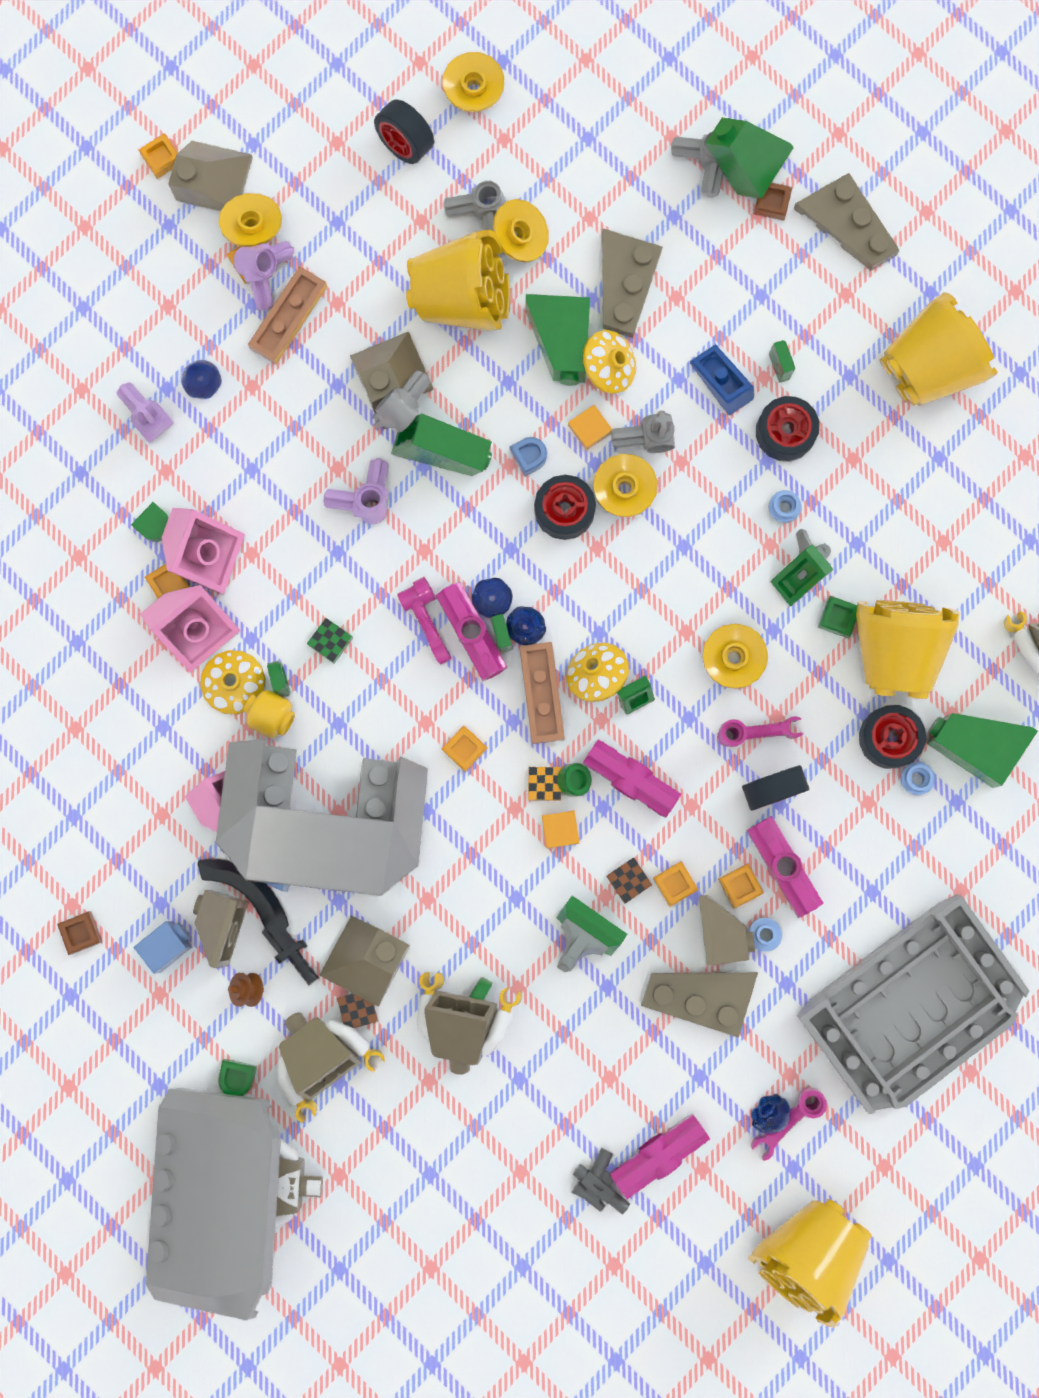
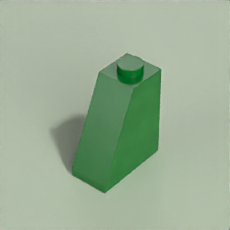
M724 117L720 119L705 143L736 194L759 199L763 197L794 149L791 143L748 121Z
M526 294L525 312L553 381H559L560 384L574 386L579 384V382H585L586 372L583 365V349L588 340L590 297Z
M421 413L402 432H397L391 454L473 476L482 473L489 466L492 453L489 452L492 441Z
M951 713L943 718L939 716L928 730V733L932 736L926 744L991 788L1003 786L1038 730L1029 726Z

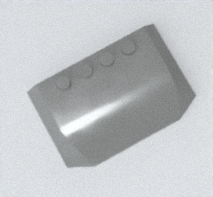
M956 894L936 904L808 1001L797 1014V1017L864 1110L872 1114L876 1113V1110L907 1107L1010 1028L1018 1016L1016 1010L1023 996L1027 998L1030 990L964 898Z
M173 1088L168 1090L159 1105L146 1286L154 1300L245 1321L257 1317L259 1311L255 1309L261 1296L267 1295L272 1285L281 1145L278 1126L272 1127L267 1108L272 1107L270 1100Z

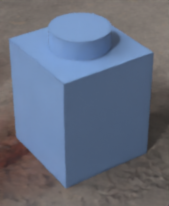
M165 921L133 948L153 974L161 973L192 948L188 941L191 936L181 923L175 924L173 921Z

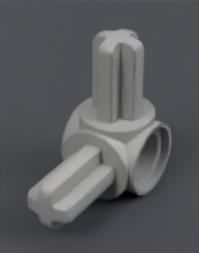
M712 132L707 135L704 134L702 139L675 137L671 145V154L676 157L700 159V164L705 168L701 193L709 198L718 196L723 171L705 144Z
M485 180L480 182L475 188H472L471 194L445 198L444 210L447 217L475 213L477 218L483 220L484 230L490 229L493 231L495 213L506 202V199L496 182ZM488 197H497L492 204H484L485 200Z
M415 371L402 389L393 388L381 400L375 409L376 413L373 414V419L376 421L374 424L375 428H395L397 431L402 432L409 426L419 413L417 400L430 384L428 375L425 372Z
M661 410L657 414L644 417L641 421V426L612 429L611 442L613 447L643 445L644 450L646 449L649 453H662L674 449L675 426L672 416Z

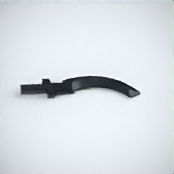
M203 859L198 861L197 864L203 881H215L230 885L245 895L252 903L265 928L262 934L278 953L274 957L278 964L288 959L295 966L294 968L297 972L301 974L300 976L306 981L308 986L319 979L318 975L315 974V971L298 951L301 948L306 949L308 945L303 939L295 942L287 932L286 928L289 926L284 909L266 883L246 881L231 861L221 859Z

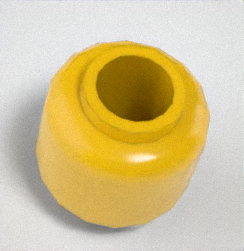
M264 690L258 696L251 695L243 712L247 713V726L270 739H274L279 735L284 736L290 729L296 713L292 712V703L270 690Z

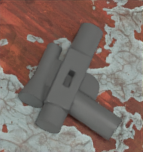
M601 1148L591 1171L582 1164H579L572 1175L580 1181L574 1186L571 1193L586 1200L599 1212L605 1207V1204L600 1201L602 1199L623 1215L629 1208L630 1203L610 1187L613 1179L606 1169L613 1153Z

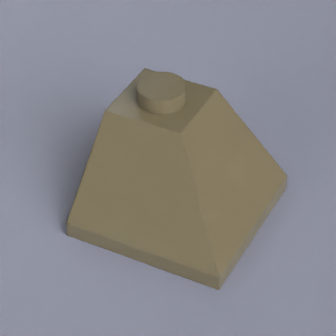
M191 140L176 155L168 185L176 201L221 211L228 201L235 196L243 194L253 156L252 154Z
M409 331L350 355L374 413H376L375 409L381 400L393 388L402 389L415 371L419 370L427 374ZM431 382L423 394L434 390Z
M205 890L203 895L197 897L193 908V914L197 915L194 923L209 967L221 968L229 966L249 901L213 890Z
M709 895L699 896L707 966L749 960V952H755L753 931L746 932L745 924Z
M351 915L319 976L379 1007L410 949V945Z

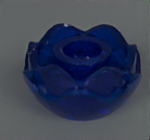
M196 360L189 363L181 375V384L184 391L192 398L209 399L218 391L222 383L218 368L207 360ZM200 376L203 377L202 381H198Z
M493 577L479 581L474 588L471 599L473 606L479 614L492 618L496 615H504L510 609L513 594L510 587L502 579ZM495 596V600L490 601L489 597Z
M519 606L506 619L509 636L519 645L528 646L536 644L546 633L544 617L538 610L532 607Z
M776 1093L772 1096L761 1097L758 1106L751 1111L753 1127L765 1134H775L782 1131L790 1121L791 1109L788 1100Z

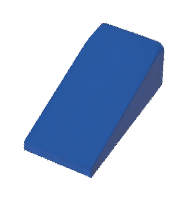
M716 344L690 361L693 369L728 415H732L754 399V386Z

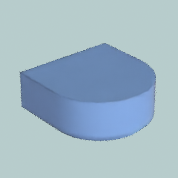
M527 437L509 446V450L524 477L539 470L546 463L547 448L538 438Z

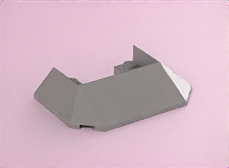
M265 739L229 742L215 843L228 856L246 881L381 896L418 867L428 768L401 756L397 762L363 758L356 817L291 810L290 802L297 749L264 745Z

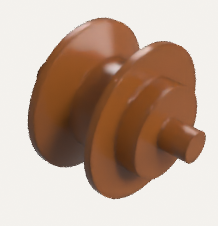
M239 972L232 977L228 992L233 1005L237 1007L244 1005L254 1007L259 1004L264 988L262 979L258 974L249 973L246 975L243 972Z

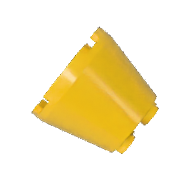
M490 229L475 231L418 255L415 258H409L407 260V272L410 277L411 289H408L406 292L408 307L416 309L418 316L424 322L483 331L501 330L502 319H508L510 281L509 273L504 274V266L498 255L502 254L503 250L497 235Z
M943 292L931 300L884 351V356L879 359L885 372L888 375L893 374L899 384L895 388L904 402L910 401L913 406H921L985 383L998 374L996 368H991L989 362L995 357L981 330L971 316L967 317L962 310L957 311L954 307L958 304L957 300L947 292Z
M876 600L875 606H869L866 601H858L856 619L865 683L869 685V688L875 689L874 693L877 695L895 696V691L908 692V696L911 698L928 699L929 692L933 691L958 629L960 612L951 608H942L941 611L935 610V607L913 602Z
M827 1199L825 1203L819 1200H812L754 1248L748 1259L753 1264L758 1262L762 1267L758 1274L797 1309L800 1306L809 1313L812 1311L816 1312L818 1315L815 1319L819 1323L835 1328L846 1312L867 1254L872 1234L858 1223L853 1224L843 1216L845 1213L844 1209L833 1200Z

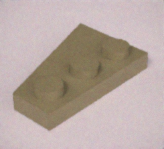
M850 173L845 174L795 203L793 208L800 215L805 214L816 223L815 227L824 234L826 232L841 243V247L870 271L897 256L900 251Z
M602 228L603 329L614 331L630 338L634 337L662 252V246Z
M758 972L651 973L641 1006L739 1038Z

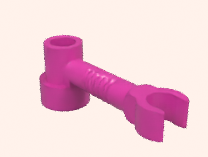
M424 576L414 581L413 586L398 593L397 596L405 611L413 610L437 662L441 665L452 658L425 607L426 604L436 600V597Z
M793 716L784 722L758 726H745L741 721L732 719L720 726L717 739L721 745L727 747H736L745 740L753 738L786 736L789 739H796L804 733H792L789 729V724L797 722L802 718ZM727 730H729V731L732 732V734H733V739H732V740H730V739L727 737V735H726V731H727Z
M811 1087L804 1088L799 1094L798 1103L790 1110V1113H787L770 1131L755 1137L751 1142V1149L756 1148L760 1143H766L769 1148L762 1155V1160L770 1159L779 1141L805 1116L808 1118H819L825 1113L827 1101L822 1092ZM808 1097H816L813 1104L805 1103Z

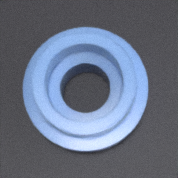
M782 490L772 496L768 508L770 515L776 521L789 523L799 516L802 505L795 493ZM787 503L790 506V511L782 512L779 509V504Z
M910 763L901 773V784L910 794L922 795L929 792L934 786V772L925 763ZM914 773L921 775L922 782L920 785L913 783L912 775Z
M759 918L749 927L748 932L753 931L755 949L768 952L779 946L782 940V930L773 919ZM764 928L771 931V938L768 941H763L760 938V932Z

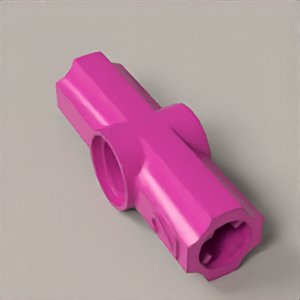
M461 582L451 584L436 594L438 602L481 680L484 682L508 668ZM473 624L481 629L479 636L474 639L464 637L462 632L467 625Z
M599 739L583 761L584 765L610 781L611 786L634 801L637 799L664 818H667L682 795L655 777L648 767L634 758H626Z
M772 816L746 830L767 865L769 875L776 880L797 918L814 911L824 904L804 871L801 859L793 852ZM782 857L789 859L792 863V871L788 876L781 875L777 870V863Z
M692 1113L666 1133H659L646 1141L638 1149L637 1154L615 1168L610 1173V1176L628 1200L656 1178L657 1180L663 1179L675 1171L682 1164V1160L709 1141L710 1137Z

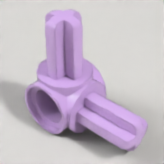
M282 241L271 246L265 243L254 247L245 246L239 248L235 253V269L240 275L244 276L246 282H251L257 310H267L273 307L268 279L273 276L277 264L292 259V254L295 253V250L288 241Z
M127 382L119 386L116 392L117 396L132 412L130 421L148 443H151L174 424L172 419L156 401H147L132 383Z
M380 458L371 460L366 483L362 484L360 488H356L355 492L327 489L323 498L324 507L353 511L354 517H360L369 524L382 522L387 515L386 503L389 491L385 488L389 467L388 462ZM367 502H379L375 507H365Z

